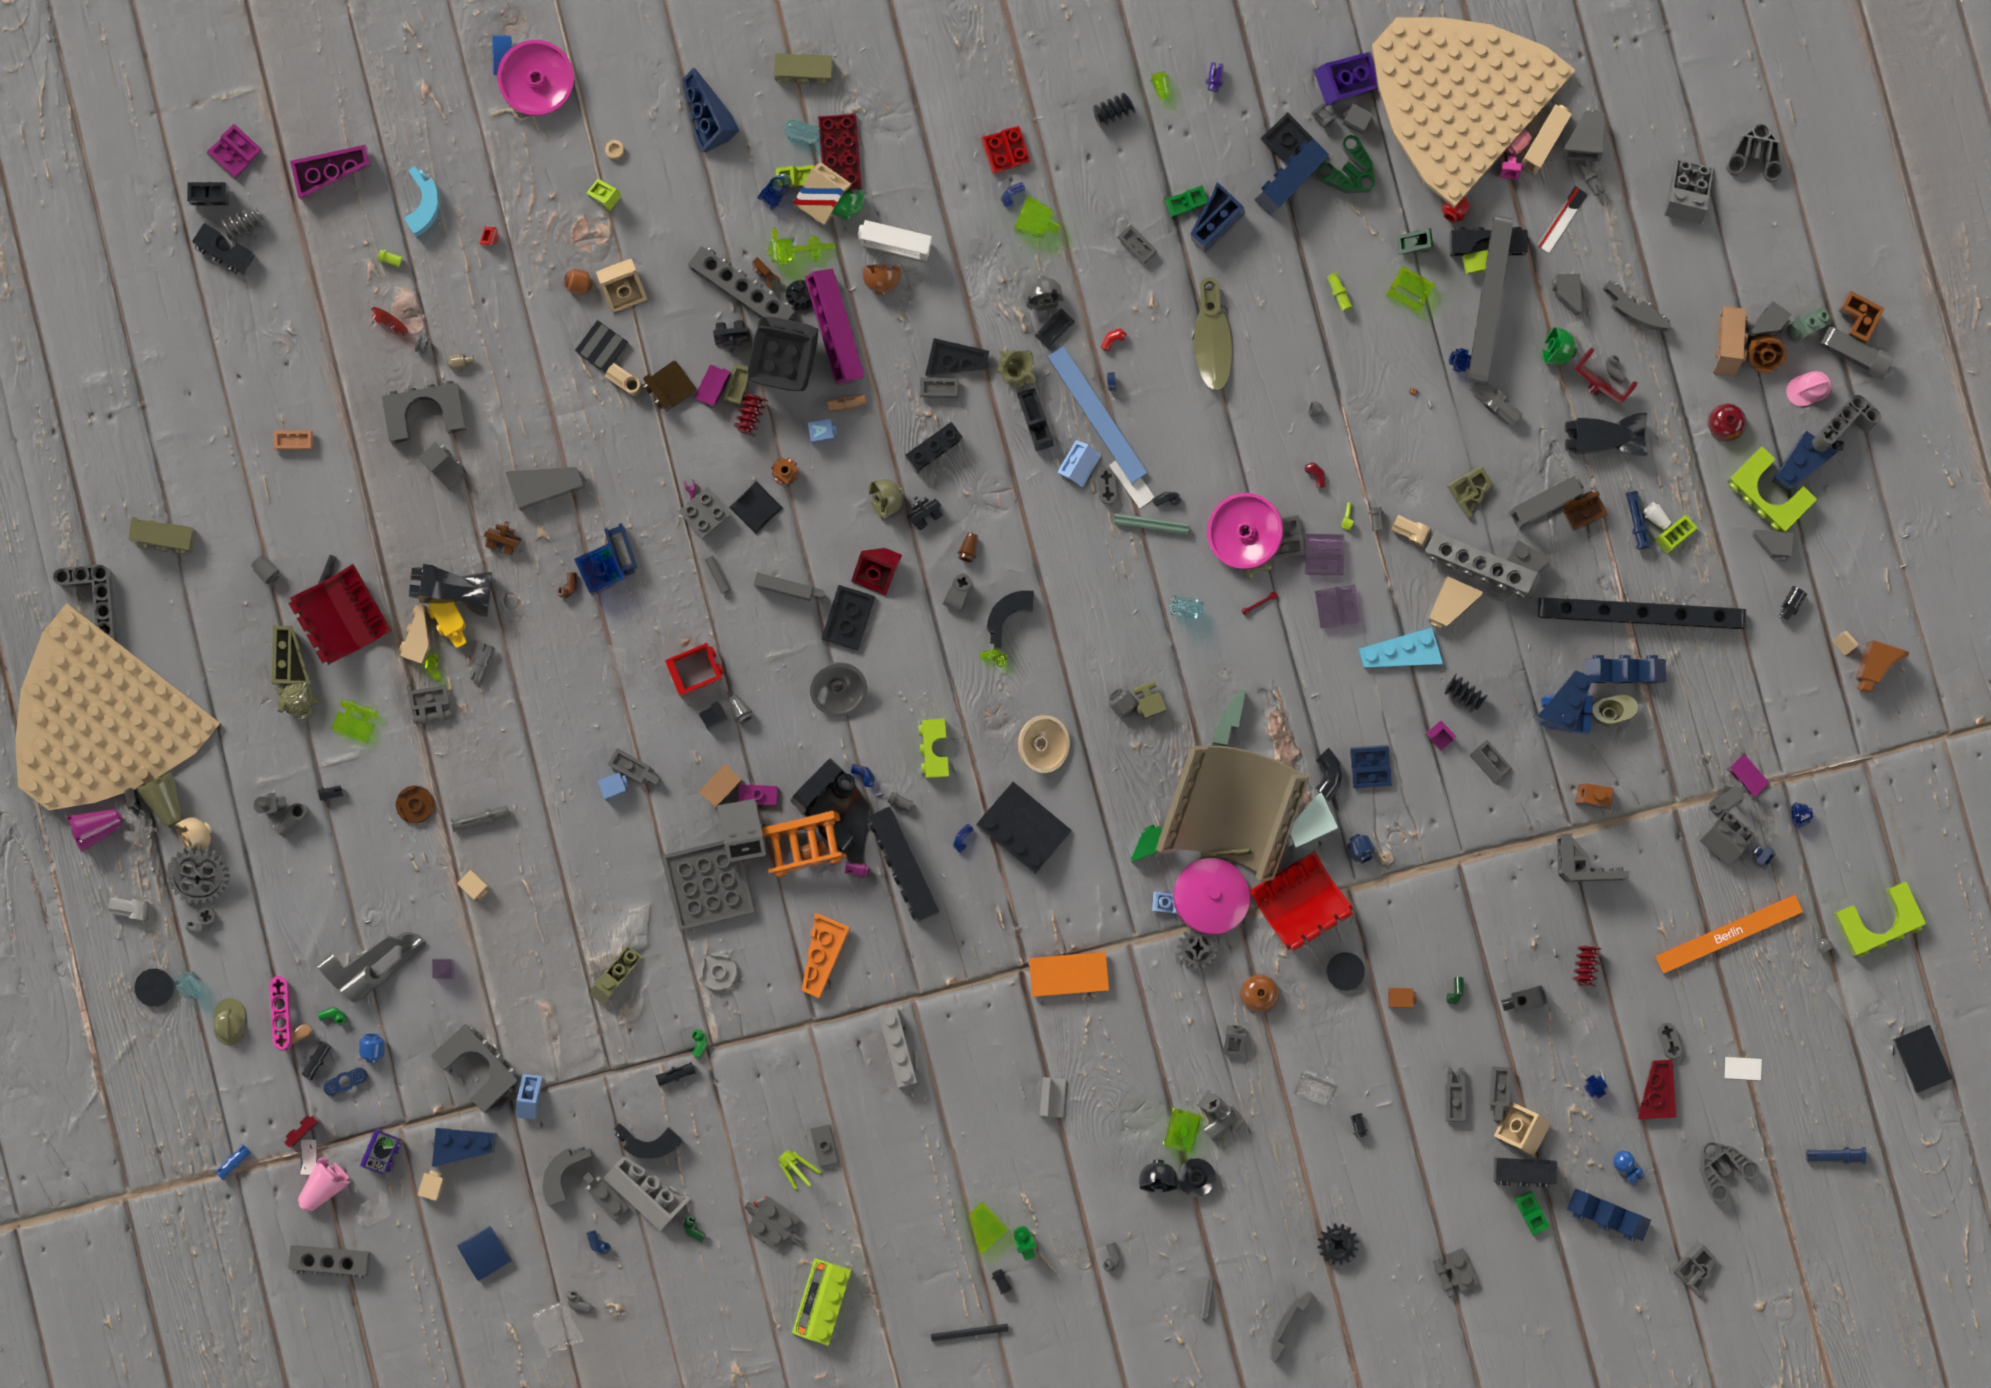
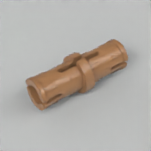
M865 395L843 396L840 399L828 400L829 413L845 409L848 411L850 408L866 406Z

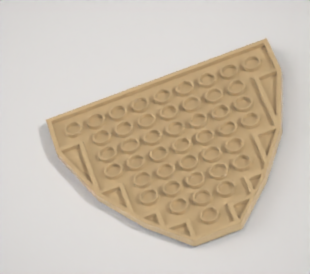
M1443 17L1396 18L1372 44L1378 91L1392 133L1424 184L1453 208L1456 207L1517 136L1575 73L1574 68L1547 46L1491 24Z
M66 603L42 632L20 691L15 738L18 787L48 810L96 803L122 794L128 788L137 789L139 785L144 783L147 785L149 781L158 778L188 759L201 748L220 722Z

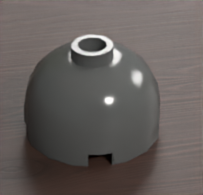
M1036 277L1028 284L1025 290L1026 306L1030 310H1033L1032 307L1037 308L1038 311L1051 310L1059 306L1058 302L1060 300L1061 302L1064 301L1061 286L1049 277Z

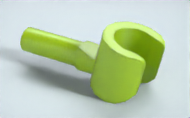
M1347 502L1346 513L1341 523V527L1346 530H1350L1354 522L1349 519L1352 506L1350 502Z

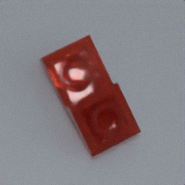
M377 307L371 308L374 312L372 317L378 324L382 322L386 327L392 322L390 327L396 334L400 332L404 336L409 332L404 324L392 314Z

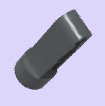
M1833 327L1828 328L1820 343L1823 348L1868 370L1869 374L1883 380L1895 357L1882 349L1879 351Z

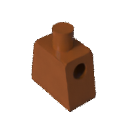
M1589 783L1578 784L1575 804L1611 810L1614 788Z

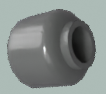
M1118 688L1109 696V706L1119 717L1125 715L1129 717L1136 711L1137 700L1128 689Z

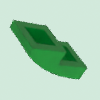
M1201 185L1186 190L1184 193L1166 198L1164 201L1171 218L1206 205L1208 199Z
M1531 1190L1514 1198L1532 1236L1550 1228Z

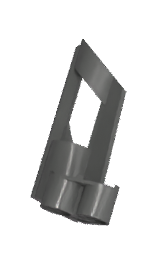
M411 932L401 933L397 937L388 935L345 967L331 953H328L315 965L346 998L357 1003L423 949L425 941L420 935ZM399 945L408 949L404 955L379 976L371 968L395 946Z

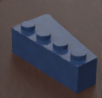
M1314 139L1309 143L1305 141L1298 148L1300 152L1296 156L1293 154L1286 161L1288 165L1284 169L1280 167L1273 175L1275 178L1271 182L1268 180L1261 187L1263 191L1254 200L1269 215H1272L1329 156Z

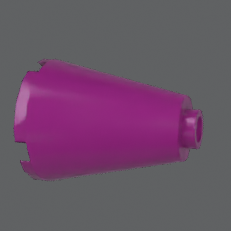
M115 809L67 817L68 824L71 825V832L81 853L121 827L120 823L124 822L120 811L116 812Z

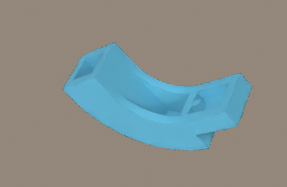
M414 166L408 171L421 189L422 199L419 207L406 216L404 220L414 235L418 237L434 223L439 211L440 197L433 179L430 178L424 181L427 177L421 169L418 171Z

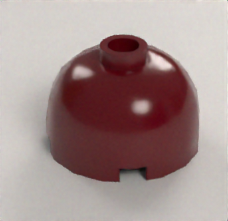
M1725 403L1718 405L1708 416L1707 426L1712 433L1711 435L1723 442L1737 439L1746 428L1745 413L1735 404Z

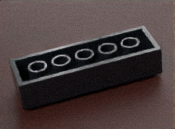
M889 806L870 815L868 825L872 833L876 832L879 837L876 839L880 850L884 849L887 854L884 856L888 867H893L895 871L892 876L896 884H901L903 888L900 893L904 902L909 901L911 908L908 910L912 919H917L918 922H921L938 914L939 909L891 807Z

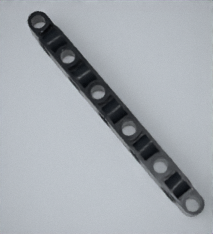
M1538 598V618L1746 629V609ZM1563 604H1566L1570 607L1569 614H1565L1561 611V606ZM1603 606L1608 609L1607 616L1600 614V607ZM1638 609L1646 611L1647 615L1645 618L1638 616ZM1677 611L1684 613V620L1677 619ZM1715 613H1720L1722 615V622L1719 623L1715 621Z

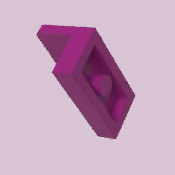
M710 365L694 398L715 408L730 378L731 372L727 369H720Z
M1742 755L1727 768L1732 776L1743 784L1751 798L1757 796L1769 784L1768 780L1746 755Z

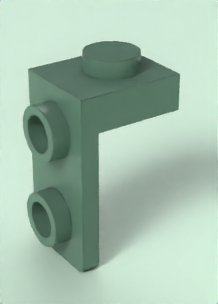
M1821 307L1790 323L1786 329L1794 343L1833 322L1825 307Z

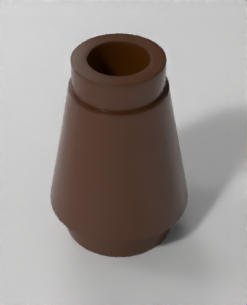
M967 533L958 551V558L960 560L973 562V559L976 558L978 535Z

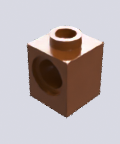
M1388 988L1389 1008H1413V1004H1416L1417 994L1413 992V988Z

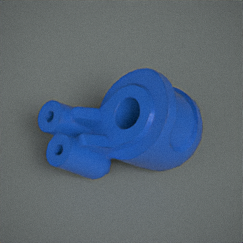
M1622 1150L1615 1154L1613 1164L1616 1171L1621 1175H1627V1179L1632 1186L1637 1184V1179L1644 1178L1643 1169L1637 1167L1632 1153Z

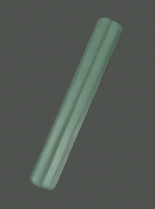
M1115 514L1114 516L1115 525L1179 534H1188L1189 524L1122 514Z

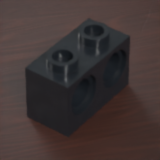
M187 182V201L191 206H229V186L226 182Z

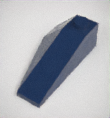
M692 68L682 80L686 99L691 104L692 113H690V118L694 120L696 130H693L694 137L701 152L705 153L729 142L739 129L729 110L697 69Z

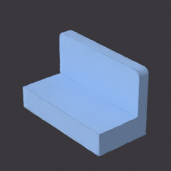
M1076 440L1057 473L1083 487L1099 461L1101 454L1088 444Z

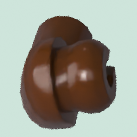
M567 573V583L557 590L559 597L568 598L576 591L577 573Z

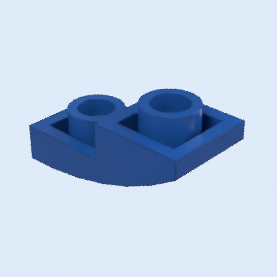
M492 35L493 75H498L501 60L512 48L511 35Z

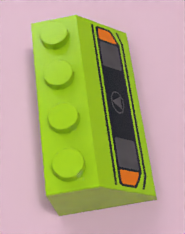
M817 1258L814 1259L792 1331L793 1334L829 1345L852 1269Z

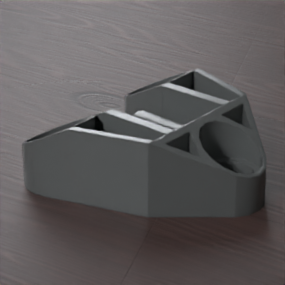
M1757 124L1739 139L1726 164V170L1731 175H1738L1743 171L1749 156L1751 142H1753L1751 159L1762 161L1764 146L1767 145L1763 176L1766 181L1775 182L1783 173L1780 142L1768 126ZM1762 128L1765 131V137L1757 136L1755 133L1756 129ZM1731 162H1738L1740 170L1733 171L1730 167ZM1774 168L1777 170V177H1769L1767 174L1768 169Z
M1708 1142L1702 1147L1700 1173L1710 1198L1715 1202H1724L1729 1197V1191L1710 1164L1713 1163L1723 1177L1729 1175L1733 1170L1722 1157L1724 1154L1731 1165L1747 1179L1756 1178L1759 1175L1760 1168L1754 1161L1736 1148ZM1710 1145L1716 1147L1717 1152L1714 1156H1709L1706 1153V1149ZM1748 1165L1755 1167V1174L1752 1176H1748L1745 1172V1168ZM1718 1188H1722L1725 1192V1196L1722 1199H1717L1714 1195L1715 1190Z

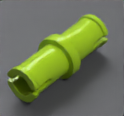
M1338 273L1330 274L1326 279L1333 291L1332 295L1336 297L1341 312H1345L1353 307L1346 294L1347 289L1343 287Z

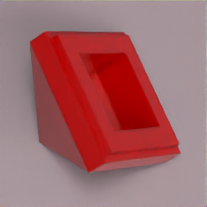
M484 227L480 245L493 246L499 241L497 227Z

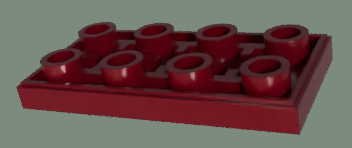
M856 113L818 116L822 164L851 183L848 190L862 189Z

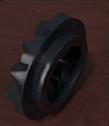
M805 280L793 281L787 287L786 300L794 309L804 310L813 305ZM803 288H805L804 294L807 298L801 297L797 301L798 295L795 293V291L800 292L801 290H803Z

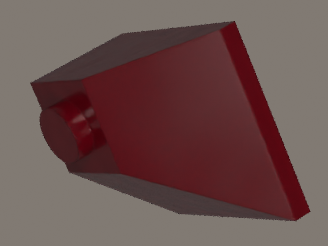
M887 548L861 551L851 582L886 596L898 569L902 554Z

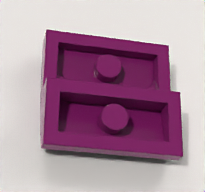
M233 124L221 135L220 140L207 151V155L235 179L258 156L262 149Z

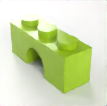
M945 719L922 720V725H918L919 736H923L924 743L920 744V755L925 757V763H921L922 775L926 774V779L949 777L948 757H938L932 752L934 742L946 739Z

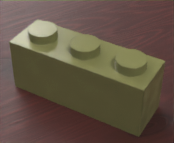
M775 53L774 78L779 83L797 81L799 84H808V81H812L819 85H826L827 82H832V56Z

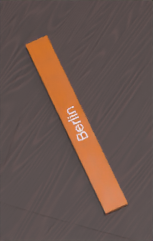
M1796 894L1656 955L1655 959L1662 974L1800 914L1803 910Z

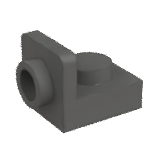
M1239 1025L1227 1026L1223 1054L1243 1056L1246 1028Z

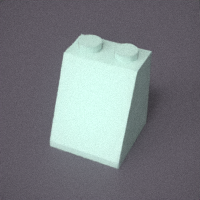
M1322 793L1315 796L1294 821L1287 840L1288 847L1292 846L1295 849L1338 828Z

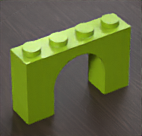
M1761 446L1728 480L1730 483L1729 487L1735 493L1739 492L1747 505L1755 507L1758 510L1756 513L1762 519H1767L1774 531L1786 532L1817 499L1803 486L1784 504L1772 505L1764 501L1758 492V479L1776 459Z
M1902 882L1885 890L1894 908L1895 921L1893 926L1883 934L1870 932L1863 925L1854 905L1833 914L1852 956L1859 955V957H1863L1870 953L1869 949L1876 947L1878 950L1887 946L1886 942L1891 939L1895 942L1904 938V934L1909 931L1913 934L1922 930L1921 926L1926 924L1907 882Z

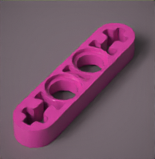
M276 976L270 982L272 1040L276 1049L287 1051L292 1046L289 983L285 978ZM279 981L284 984V986L280 987V992L285 995H279V989L275 987V985L279 984ZM283 999L285 1001L284 1008L277 1009L276 1002ZM281 1018L286 1019V1025L283 1028H278L277 1021ZM277 1032L283 1033V1038L287 1040V1042H285L283 1046L278 1044V1042H280L282 1038L281 1034H277Z

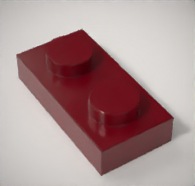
M307 1115L300 1122L301 1126L297 1130L292 1129L285 1136L287 1140L284 1143L288 1148H292L320 1120L315 1115L311 1117Z

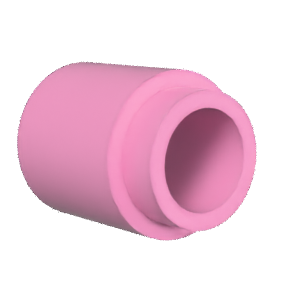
M1524 129L1505 150L1506 153L1509 155L1513 154L1514 156L1518 155L1529 145V141L1532 139L1530 134Z

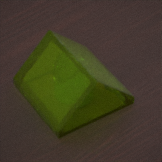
M1172 1108L1163 1145L1192 1153L1202 1116Z

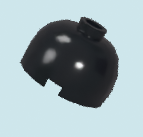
M1153 1160V1163L1146 1165L1140 1173V1189L1148 1192H1155L1154 1189H1163L1162 1192L1174 1191L1177 1189L1178 1184L1177 1173L1172 1166L1164 1163V1160Z

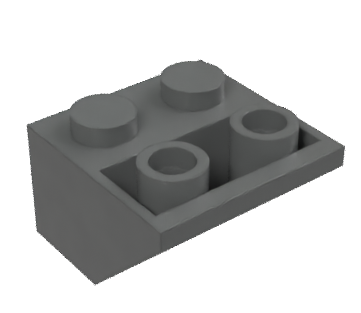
M1724 810L1708 828L1700 842L1730 866L1742 854L1755 833L1741 823L1732 813Z

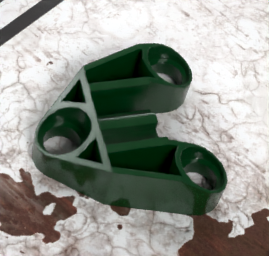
M1348 135L1343 140L1342 148L1363 173L1348 161L1341 170L1355 181L1353 183L1332 164L1324 162L1317 169V177L1323 183L1343 193L1370 192L1375 186L1373 162L1358 137ZM1347 140H1355L1356 147L1354 149L1347 148ZM1328 167L1331 170V174L1323 176L1320 173V169ZM1364 178H1368L1371 180L1372 185L1369 188H1364L1361 185V181Z

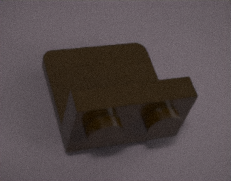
M672 361L654 375L650 376L648 374L643 378L645 390L648 394L653 393L656 397L654 402L658 408H664L666 412L696 391L695 386L677 361Z

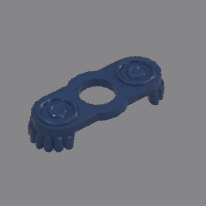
M357 1067L349 1072L338 1074L337 1077L324 1083V1093L329 1096H335L339 1092L349 1091L353 1086L360 1083L363 1084L368 1078L367 1071L364 1068ZM342 1076H347L350 1079L348 1087L340 1086L339 1080Z

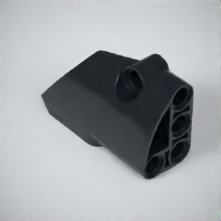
M829 758L799 788L790 802L806 817L830 811L839 813L840 821L834 822L835 825H833L837 850L846 854V859L849 862L862 861L870 806L855 785L853 775L846 773L837 763ZM841 781H848L850 783V787H843ZM823 825L817 826L819 833L828 841L826 828Z

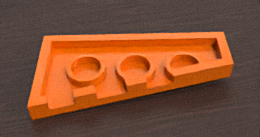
M816 912L802 991L821 998L851 927Z

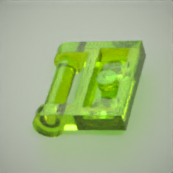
M1402 265L1385 296L1398 300L1414 309L1413 312L1419 314L1435 283ZM1399 286L1420 298L1419 303L1395 291L1396 287Z

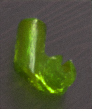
M997 649L980 652L981 661L993 659L999 667L1007 665L1006 654Z

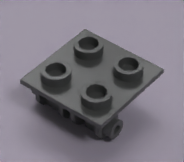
M708 487L679 510V513L701 538L705 537L731 515Z

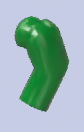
M336 1007L318 1012L320 1021L331 1018L338 1025H342L346 1021L345 1013Z

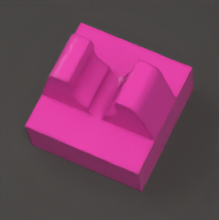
M1508 156V161L1502 162L1500 178L1519 180L1522 164L1516 163L1515 156Z

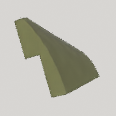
M1477 466L1447 485L1463 513L1469 518L1472 516V511L1476 505L1483 499V494L1485 491H1488L1492 482L1485 469Z

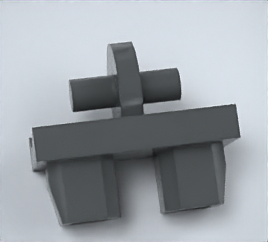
M275 793L258 797L253 802L254 810L258 813H266V816L273 815L277 810H283V808L287 807L286 797H275Z

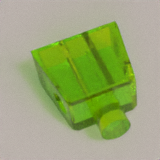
M1027 195L1014 226V232L1044 238L1047 230L1058 234L1061 223L1052 220L1054 211Z

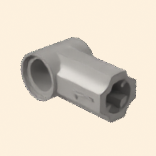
M111 897L108 905V914L146 921L149 902Z

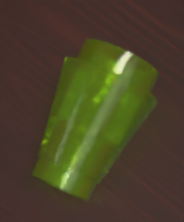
M1166 71L1152 74L1150 81L1159 100L1170 98L1169 76L1166 75Z

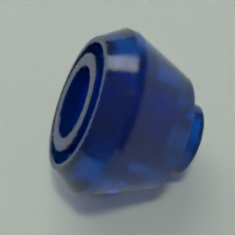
M1795 802L1791 806L1793 825L1797 828H1802L1809 824L1810 819H1813L1812 808H1809L1807 804Z

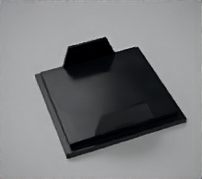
M755 481L729 508L757 534L783 507Z

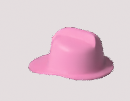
M1819 371L1800 375L1792 379L1788 384L1786 390L1787 397L1795 405H1810L1825 399L1829 395L1831 382L1827 375Z

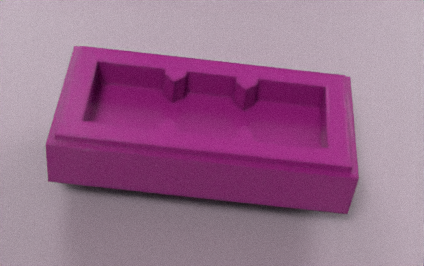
M739 784L738 802L755 799L756 805H777L778 786Z

